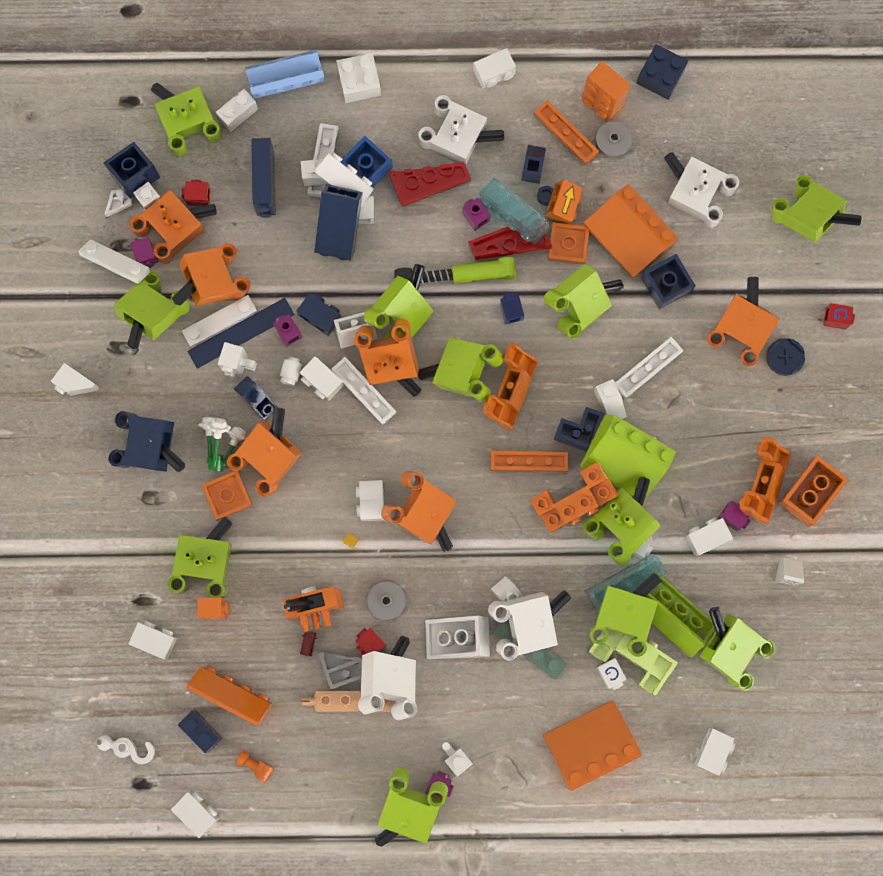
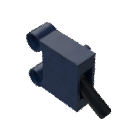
M120 411L115 416V424L119 428L129 430L126 450L115 449L111 451L108 457L109 463L114 467L128 468L132 466L167 472L169 464L174 470L181 472L185 468V463L170 450L175 422L140 417L135 413Z

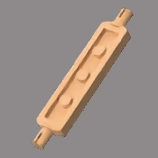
M316 691L314 698H302V706H314L316 712H361L358 707L361 691ZM384 699L383 709L377 712H391V708L396 701Z

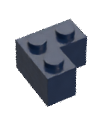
M586 407L579 424L561 418L553 440L587 452L602 422L604 413Z

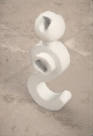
M102 735L97 740V747L100 750L107 751L113 749L115 755L120 758L131 755L132 760L138 764L149 763L155 756V747L150 741L145 743L148 754L145 758H142L138 755L133 741L127 737L112 741L110 736Z

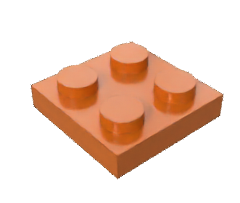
M552 222L550 237L552 249H549L548 260L585 264L589 230L581 225Z
M239 471L230 472L202 484L216 521L253 506Z

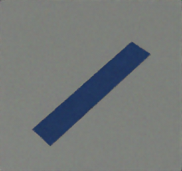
M283 298L187 352L198 369L221 355L224 342L239 346L274 327L273 323L276 322L275 320L282 315L287 316L288 314L292 317L295 314L287 300Z

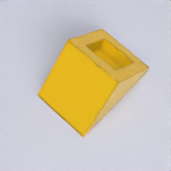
M349 533L342 542L353 549L359 538Z

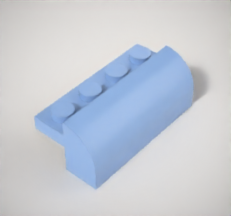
M317 50L245 67L253 99L325 81Z

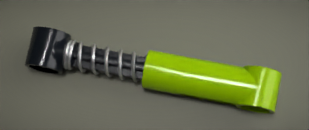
M503 257L496 261L452 265L450 269L444 268V270L439 268L436 271L433 269L431 271L424 270L420 283L424 285L425 283L450 282L453 280V284L495 279L503 281L517 278L515 258ZM398 268L394 270V279L399 276L410 281L413 272L412 268Z

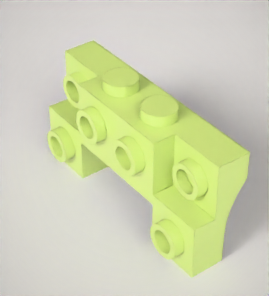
M605 627L608 632L607 641L601 645L593 643L588 652L604 663L607 662L613 651L617 652L646 671L638 686L656 696L678 662L658 650V645L651 640L646 642V653L643 656L635 657L629 652L627 647L629 640L635 636ZM603 631L596 640H601L604 637ZM633 643L632 651H641L642 643Z

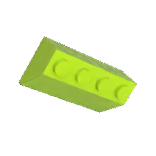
M658 573L657 575L662 580L661 583L646 596L658 601L652 625L657 627L669 640L674 642L684 653L692 658L706 645L715 628L712 620Z

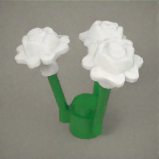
M203 417L198 426L205 430V436H207L208 469L222 472L223 466H228L227 459L232 454L234 447H237L238 442L245 441L247 438L245 436L246 431L236 426L229 430L231 426L227 425L225 419ZM213 432H214V438H215L214 453H212V436H213ZM227 432L231 437L229 443L231 445L225 459H223V455L218 454L219 439L222 433Z

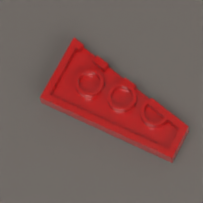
M464 162L444 164L439 167L428 166L414 170L411 168L397 172L388 171L402 207L471 181Z
M538 215L468 241L475 260L552 249V244Z

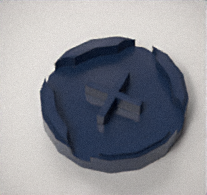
M782 338L771 344L767 351L766 359L772 371L778 375L789 376L802 368L805 363V352L799 342L790 338Z

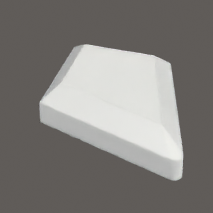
M122 189L111 190L105 216H111L131 207L132 198H129Z

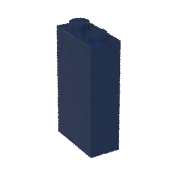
M270 138L251 139L253 206L257 216L269 218L271 215H276L275 154Z
M329 184L324 186L321 192L314 253L351 261L355 252L363 192Z

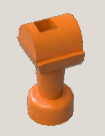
M243 750L235 763L241 767L245 764L254 771L257 779L266 783L274 768L262 760L257 762L249 758L250 753Z

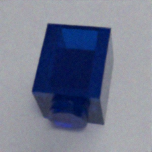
M510 293L504 295L500 299L499 304L505 325L523 321L524 312L519 294L514 295Z

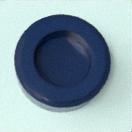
M543 186L538 190L537 200L540 204L544 206L549 205L553 188Z

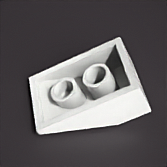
M467 616L425 620L428 660L490 657L488 617Z

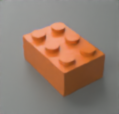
M601 61L587 76L582 96L583 103L588 108H593L601 119H606L609 122L624 107L631 84Z
M817 455L806 465L778 504L807 527L813 526L849 479Z

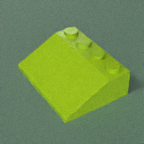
M605 415L580 467L585 469L599 462L613 486L619 490L623 488L631 497L634 496L639 478H648L650 484L646 493V499L669 469L676 451L618 416Z

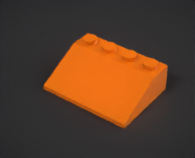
M629 183L615 193L583 223L632 278L636 277L670 250L679 239Z
M613 700L543 734L544 740L570 791L643 756Z

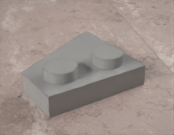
M318 653L330 690L362 679L361 657Z

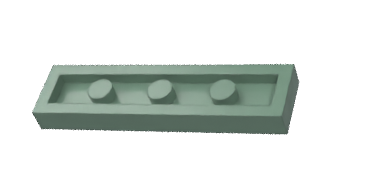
M509 620L499 622L492 633L501 640L508 639L513 642ZM547 648L522 654L555 680L567 665L566 662Z

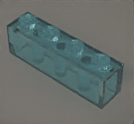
M493 178L479 192L481 202L485 208H490L499 220H505L513 231L517 230L520 232L521 237L525 241H531L533 244H536L550 230L549 221L497 179Z
M651 554L584 591L592 607L599 610L607 585L633 592L653 573L661 577L666 574V571L659 557Z

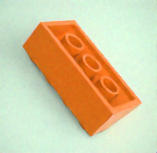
M209 665L206 668L200 667L186 686V689L256 726L262 724L272 705L269 702L270 698L266 695L252 693L251 687L243 683L241 686L235 684L234 678L226 674L223 677L216 674L218 670Z

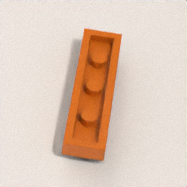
M548 100L534 112V115L584 165L589 163L599 153V150Z
M491 451V471L568 472V452Z

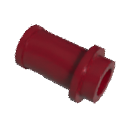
M307 631L302 634L304 638L300 654L312 657L314 642L318 637H316V633Z

